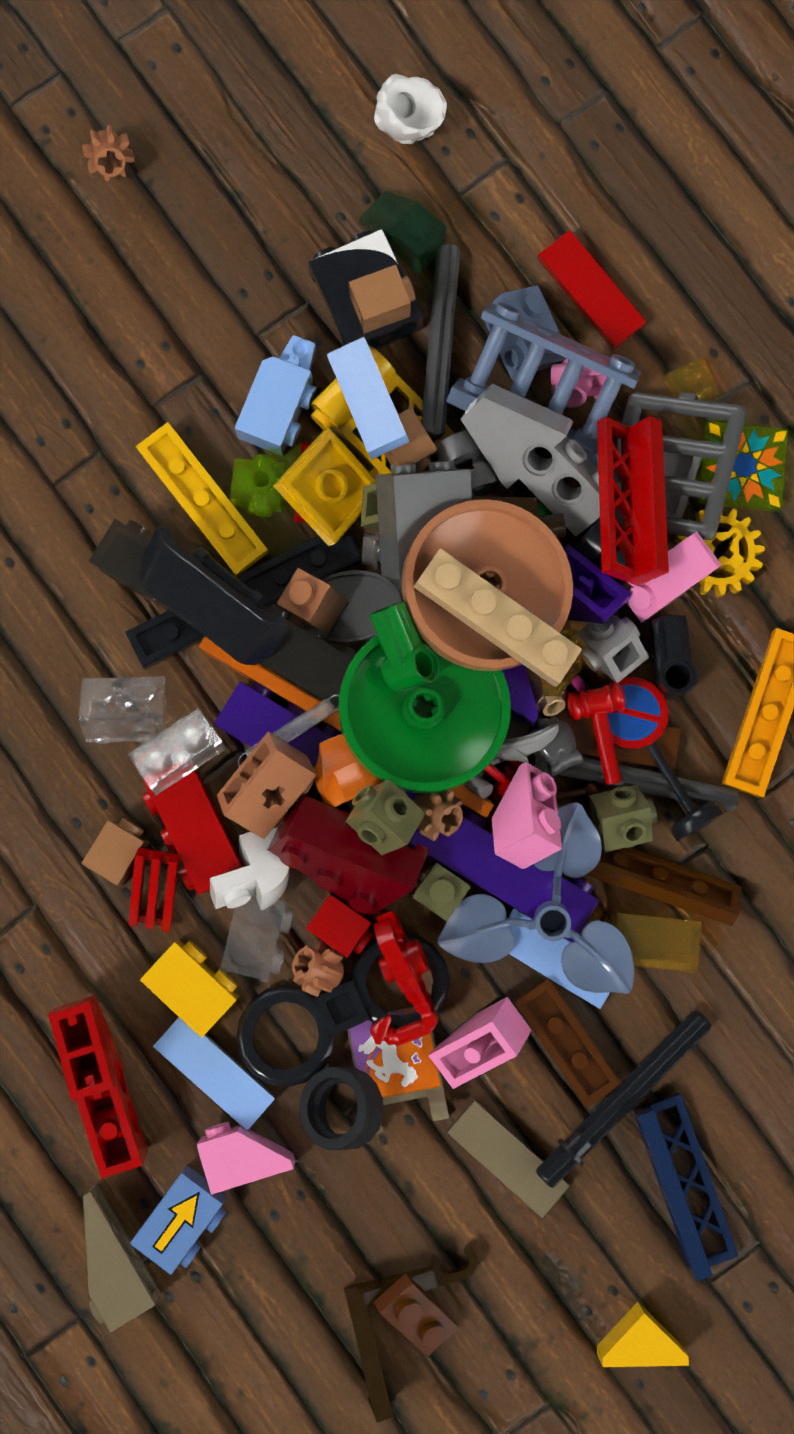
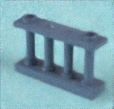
M498 302L495 305L490 303L483 311L480 319L493 324V327L474 372L466 380L459 377L452 386L446 402L466 411L469 405L488 388L487 380L509 331L531 342L510 389V392L525 398L546 349L569 359L547 407L556 413L563 414L584 366L607 376L583 429L580 428L575 431L570 428L566 436L568 440H575L583 447L587 454V459L596 468L598 465L597 421L607 417L622 384L633 389L635 388L641 371L635 369V363L626 357L617 354L608 357L521 317V311L510 304Z

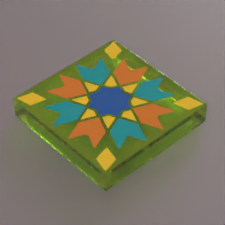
M707 421L703 441L722 443L727 423ZM744 425L724 502L725 507L779 512L781 510L788 429ZM702 458L700 481L712 483L718 460ZM698 498V504H707L708 499Z

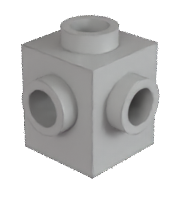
M613 614L604 624L588 623L576 633L583 647L580 656L584 662L595 672L600 668L616 683L620 682L649 658L639 639V630L626 616L620 619Z

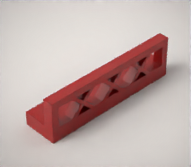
M649 416L628 427L611 418L604 417L597 421L602 573L639 586L669 573L662 421ZM612 435L621 439V455L612 442ZM613 470L616 471L622 481V492L614 480ZM615 507L624 519V529L621 528L615 518ZM616 546L619 547L625 557V566L617 563Z

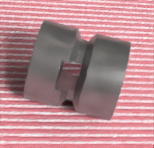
M468 430L453 434L435 445L437 448L435 455L438 462L454 461V469L474 467V469L470 470L472 496H482L502 484Z

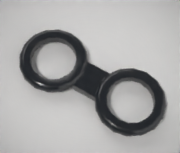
M406 933L409 942L417 939L424 950L433 978L430 994L431 1002L434 1004L437 1014H439L447 1000L450 983L446 961L434 944L417 934ZM377 939L366 945L353 964L351 981L333 989L331 993L326 992L316 997L302 991L301 987L282 985L266 989L249 1002L239 1018L236 1039L240 1057L253 1075L267 1084L283 1087L307 1083L314 1074L325 1068L333 1054L337 1035L366 1021L373 1023L375 1020L388 1014L374 1003L370 997L367 985L370 968L375 960L383 955L378 946ZM284 1002L296 1003L307 1009L315 1019L319 1033L317 1048L311 1058L300 1067L289 1070L275 1068L265 1062L256 1050L254 1041L256 1023L262 1013L271 1006ZM417 1011L402 1016L390 1014L392 1022L389 1028L394 1027L396 1030L422 1018L421 1014L417 1013Z

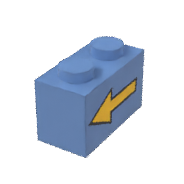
M186 1165L130 1244L170 1275L179 1264L186 1268L201 1248L196 1243L198 1237L204 1229L212 1233L227 1211L221 1206L227 1195L222 1191L211 1195L207 1180Z

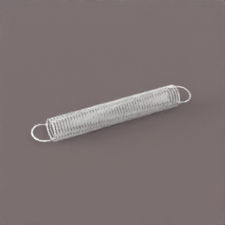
M325 699L318 703V707L317 705L306 711L307 713L304 712V714L295 718L293 722L291 721L284 725L283 730L281 727V731L279 729L272 734L279 737L281 735L285 741L287 738L283 732L285 733L286 731L288 734V728L290 731L291 729L293 730L294 726H298L301 721L304 724V718L307 721L314 714L317 717L316 713L320 710L322 713L321 717H317L316 721H312L311 725H307L306 729L299 728L298 732L296 731L295 735L293 734L292 738L290 737L293 740V738L295 739V737L313 727L314 724L316 725V723L318 724V722L320 723V721L329 717L330 714H334L336 710L333 707L334 711L332 712L329 708L331 702ZM254 745L253 747L249 748L248 750L252 752V750H253L254 747H256V746Z

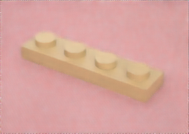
M441 548L413 586L554 687L561 683L582 651V648Z

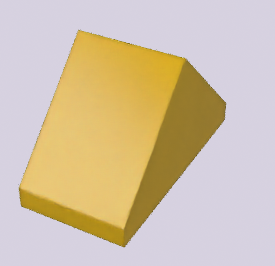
M638 1301L597 1345V1355L602 1367L689 1366V1356L681 1343Z

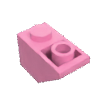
M528 762L519 766L492 816L495 855L521 869H525L562 849L561 821L557 810V787L554 778Z

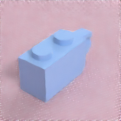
M293 335L279 358L272 356L262 360L234 428L238 439L281 456L284 455L287 445L294 447L301 430V424L297 423L303 408L309 410L316 394L317 387L312 385L311 374L316 351L315 343Z

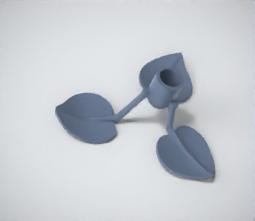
M576 802L566 804L557 808L561 821L562 849L534 864L539 870L554 871L551 901L540 904L532 920L506 919V910L500 900L487 894L470 895L459 903L446 922L438 937V944L448 953L463 960L489 963L504 958L513 949L514 936L509 928L510 926L525 927L529 930L537 929L543 938L550 941H557L564 937L572 938L575 941L569 943L564 948L561 958L563 972L571 984L579 989L593 993L614 992L628 994L633 987L634 963L629 944L624 935L614 925L601 920L589 922L580 935L578 932L570 929L571 918L566 907L560 903L562 872L572 878L587 875L597 866L602 851L599 833L582 805Z

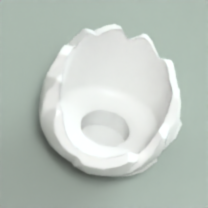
M393 74L383 83L380 91H378L374 115L375 124L393 140L402 144H413L415 141L430 137L445 118L447 102L440 88L435 87L427 79L420 77L408 78L403 75Z

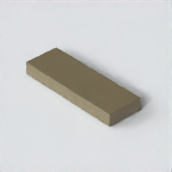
M475 1099L471 1101L446 1130L454 1140L541 1218L545 1216L570 1187L564 1179L554 1188L547 1186L536 1173L537 1167L543 1160Z

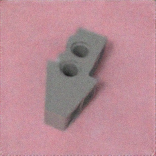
M491 384L469 405L461 417V421L501 483L507 489L520 479L553 514L563 513L565 526L576 537L600 518L599 471L587 459V454L583 447L575 440H568L566 438L573 424L570 418L495 384ZM534 448H546L551 453L552 458L546 459L538 456ZM573 477L579 481L581 486L577 488L570 487L564 482L563 478Z

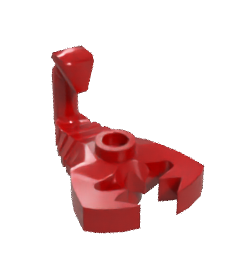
M391 910L377 916L376 919L379 922L374 923L377 943L384 956L379 959V965L388 983L396 981L401 992L406 995L407 1000L413 1004L414 1009L417 1013L421 1014L422 1018L395 1030L394 1027L389 1028L392 1017L390 1014H387L371 1024L370 1033L375 1044L381 1045L382 1041H385L390 1046L396 1045L399 1047L430 1034L435 1029L439 1019L435 1006L431 1002V996L426 989L425 981L421 977V974L430 971L424 950L417 939L408 941L398 915Z

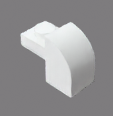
M273 828L265 839L252 832L239 835V854L244 867L210 878V895L215 909L224 906L236 908L246 904L251 897L256 896L262 911L280 899L288 884L290 867L283 864L279 857L267 850L277 828Z

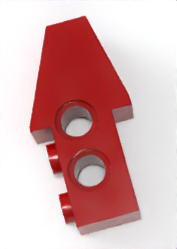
M92 995L54 1007L48 1014L67 1088L71 1101L76 1100L100 1178L103 1179L143 1166L148 1148L123 1073L125 1068L123 1060L96 996Z

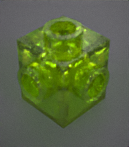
M262 454L254 455L253 460L235 458L230 500L233 506L248 509V514L259 517H271L272 511L282 512L283 502L286 500L273 485L286 472L285 464L279 463L277 457Z

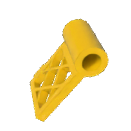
M369 346L389 395L397 389L408 400V408L412 407L414 411L415 407L422 414L423 400L396 374L387 359L375 348ZM335 378L311 402V406L314 409L311 417L323 430L330 428L338 432L373 467L370 473L375 479V475L391 474V471L386 467L385 455H380V460L377 457L371 460L365 445L352 433L357 426L338 380ZM417 416L420 422H422V416ZM446 424L444 435L440 439H436L433 442L434 445L454 434Z

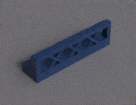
M676 1093L634 1108L632 1111L687 1267L695 1280L700 1281L713 1276L710 1269L711 1266L739 1256L681 1094ZM675 1106L680 1121L673 1136H670L661 1131L655 1113ZM683 1131L688 1144L679 1140ZM665 1139L670 1141L668 1147L666 1145ZM676 1145L692 1153L694 1162L687 1177L676 1172L671 1156ZM697 1172L699 1173L702 1184L694 1181ZM679 1180L684 1182L682 1187ZM691 1186L706 1192L708 1203L701 1217L690 1212L686 1201V1196ZM712 1212L717 1225L708 1221ZM705 1226L720 1233L725 1249L705 1255L700 1240Z

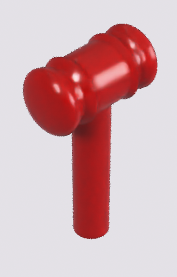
M614 683L611 687L604 685L603 687L591 690H581L579 694L571 692L567 697V708L573 720L578 721L582 717L586 719L591 717L606 785L622 782L607 714H612L614 710L623 711L625 709V693L618 683Z

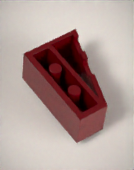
M305 795L287 811L285 820L277 828L267 849L269 852L279 857L286 866L297 869L313 879L320 888L331 891L348 902L355 911L364 913L369 917L414 889L430 848L417 843L415 849L404 846L381 855L371 845L362 841L358 833L345 822L350 814Z

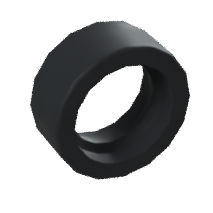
M324 1068L314 1074L305 1085L299 1102L300 1121L304 1132L314 1144L327 1150L358 1149L369 1143L378 1132L383 1118V1097L377 1083L367 1073L355 1068ZM338 1083L348 1084L353 1089L357 1099L355 1122L346 1134H336L330 1128L326 1118L328 1095Z

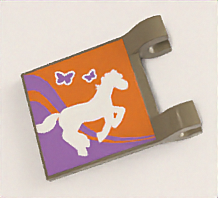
M414 1007L387 1013L402 1016L414 1013L416 1010ZM369 1021L347 1030L354 1068L367 1073L377 1083L383 1097V1105L427 1097L432 1121L449 1119L441 1072L428 1056L436 1048L433 1031L426 1036L397 1047L396 1045L390 1046L385 1041H382L381 1045L375 1044L370 1033L372 1023ZM382 1121L378 1132L383 1131Z

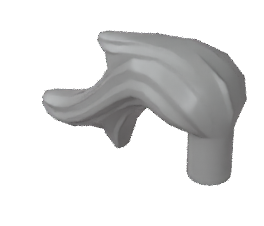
M552 724L526 736L505 739L502 747L490 764L496 765L504 761L528 762L527 757L543 749L555 738L559 731V724ZM485 770L469 782L463 784L482 799L487 798L493 790V786L482 777L485 774Z

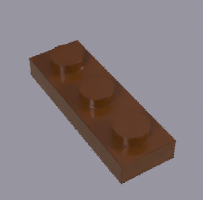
M545 978L513 1001L586 1108L621 1085L548 978Z

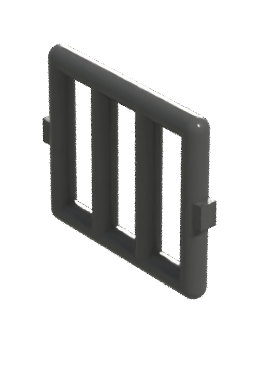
M641 392L631 393L628 397L622 424L628 427L639 422L642 409L728 421L722 443L663 435V452L718 460L712 483L665 476V493L708 499L702 522L666 516L667 534L689 537L693 533L698 532L704 540L713 539L719 526L747 416L745 407L698 400L697 394L680 392L679 397ZM618 438L615 447L621 455V439ZM613 470L614 480L621 490L622 481L616 471ZM615 507V518L624 526V519Z

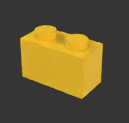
M178 940L168 948L140 981L202 1038L240 997L234 991L238 985L223 970L219 969L215 973L204 963L207 956L197 945L190 940L186 944Z

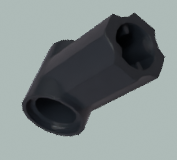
M667 615L651 619L649 625L656 672L654 685L662 692L666 700L681 699L697 682V672L691 658L686 615ZM669 670L680 672L685 680L684 687L680 689L671 687L666 681V672Z

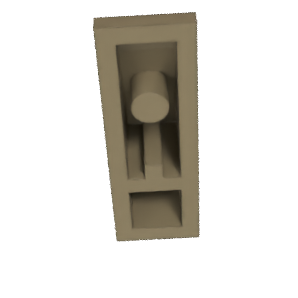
M97 1183L83 1196L88 1291L91 1298L89 1306L95 1319L100 1324L105 1322L111 1333L155 1306L161 1292L137 1250L130 1244L129 1236Z

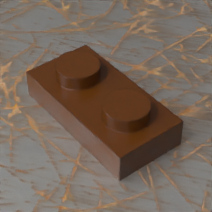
M407 1273L374 1301L378 1312L427 1357L459 1329L454 1318Z

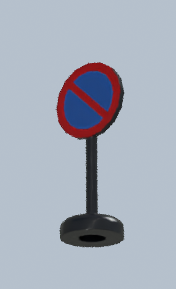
M624 677L618 684L621 685L625 693V709L623 711L614 710L612 714L607 713L615 746L621 749L638 750L644 747L647 748L688 814L672 825V835L678 842L727 813V811L718 801H711L696 809L655 743L662 736L668 723L669 708L664 695L651 682L637 677ZM612 681V682H611L609 685H607V686H608V687H611V685H613V684L616 683V682H615V681Z

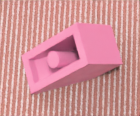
M698 532L693 533L668 551L669 573L639 586L628 582L622 585L631 593V598L627 601V604L641 623L665 608L721 566V563Z
M506 997L476 1013L434 1048L428 1056L454 1089L516 1057L532 1030L509 998Z
M229 1122L220 1123L205 1129L206 1136L201 1137L196 1144L211 1195L292 1170L296 1162L293 1152L250 1129L248 1131L245 1130L241 1125L231 1128Z

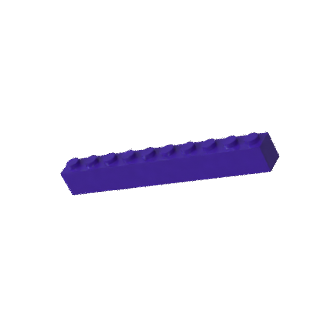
M252 681L250 686L239 682L214 722V725L249 747H253L262 740L268 731L271 733L279 729L281 731V727L283 730L284 725L291 721L293 722L295 718L304 714L305 711L290 702L283 708L271 700L274 695L272 691L255 681ZM323 724L320 730L313 726L295 737V739H290L291 741L288 744L307 755L314 768L318 761L319 743L341 733L326 724ZM313 780L312 785L317 787L315 781ZM406 792L407 796L412 801L419 794ZM352 801L345 803L351 809L355 807ZM465 810L458 830L449 837L439 833L435 841L422 835L420 829H416L409 841L410 845L416 847L418 843L430 848L428 856L528 917L534 919L538 906L546 901H551L554 871L539 870L534 864L521 869L495 855L493 835L483 829L487 822L475 814ZM561 877L560 903L566 907L571 918L570 929L580 934L598 904L599 899L591 895L594 887L580 878L571 877L568 881ZM564 937V939L568 940L569 942L575 941L572 938Z

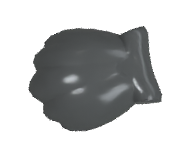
M545 717L539 718L536 725L529 729V734L540 731L552 724H559V731L555 738L543 749L533 753L548 766L551 776H557L565 769L581 764L584 759L580 752L576 750L575 736L571 726L565 720H560L558 717H551L549 719Z

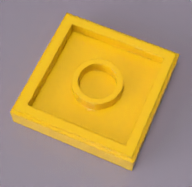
M328 428L322 431L273 487L328 546L337 543L362 514L363 488L366 485L376 483V479L337 435Z

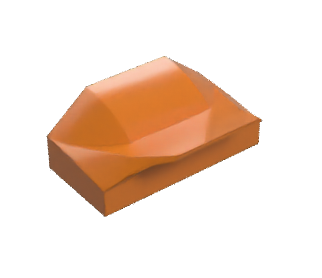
M343 734L319 743L318 761L314 767L317 775L314 781L325 804L334 808L352 801L356 794L366 785L373 787L382 783L357 762L350 752Z

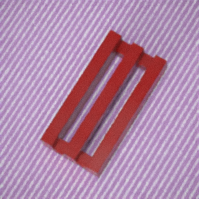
M144 848L137 849L134 860L128 925L137 927L138 922L145 923V928L153 930L154 926L158 925L162 926L161 931L170 932L173 924L180 855ZM146 860H151L147 911H141ZM162 862L168 863L163 914H157Z

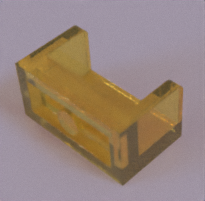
M612 912L611 924L618 928L627 940L634 966L698 973L701 921Z

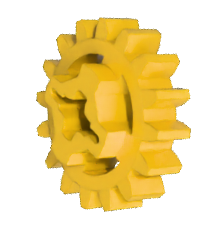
M732 509L726 516L721 514L718 527L728 529L727 532H717L713 539L704 540L712 552H714L718 545L721 546L725 541H728L724 548L725 551L718 559L721 566L713 572H722L726 576L730 575V577L715 578L709 575L698 582L701 584V595H705L711 588H714L716 597L720 598L725 595L726 587L733 594H736L742 590L740 581L749 585L755 579L749 570L758 571L762 568L763 563L755 559V556L763 553L765 547L755 545L754 540L761 535L760 530L749 532L747 529L751 522L749 517L741 522L737 521L736 509ZM704 510L699 511L695 515L696 521L702 522ZM677 535L674 541L679 544L688 537ZM739 541L743 545L744 558L739 554Z

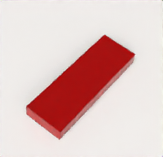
M571 230L567 231L538 254V261L612 350H615L645 326V319Z

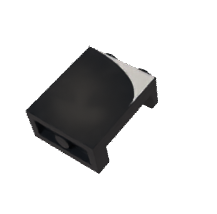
M383 229L374 233L372 231L359 233L351 239L349 244L335 249V247L325 248L316 253L313 260L308 261L310 276L313 282H316L340 333L343 346L365 337L368 346L379 349L423 329V314L415 299L411 301L410 317L365 334L363 332L350 298L349 282L393 265L397 266L401 278L405 277Z

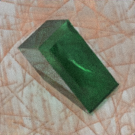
M384 191L359 219V224L366 230L372 231V233L383 229L393 252L418 274L435 257L440 246L445 244L447 226L416 200L388 191Z

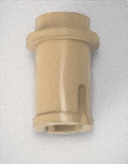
M526 668L538 712L543 713L545 716H554L560 713L566 706L564 690L557 688V686L554 687L529 668Z

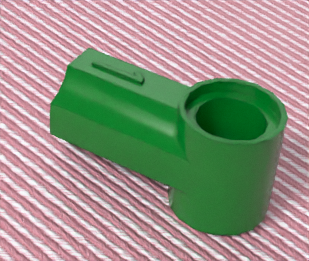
M399 601L369 614L386 656L382 663V675L389 688L398 692L434 682L438 678L440 672L438 657L430 646L421 644L404 601Z

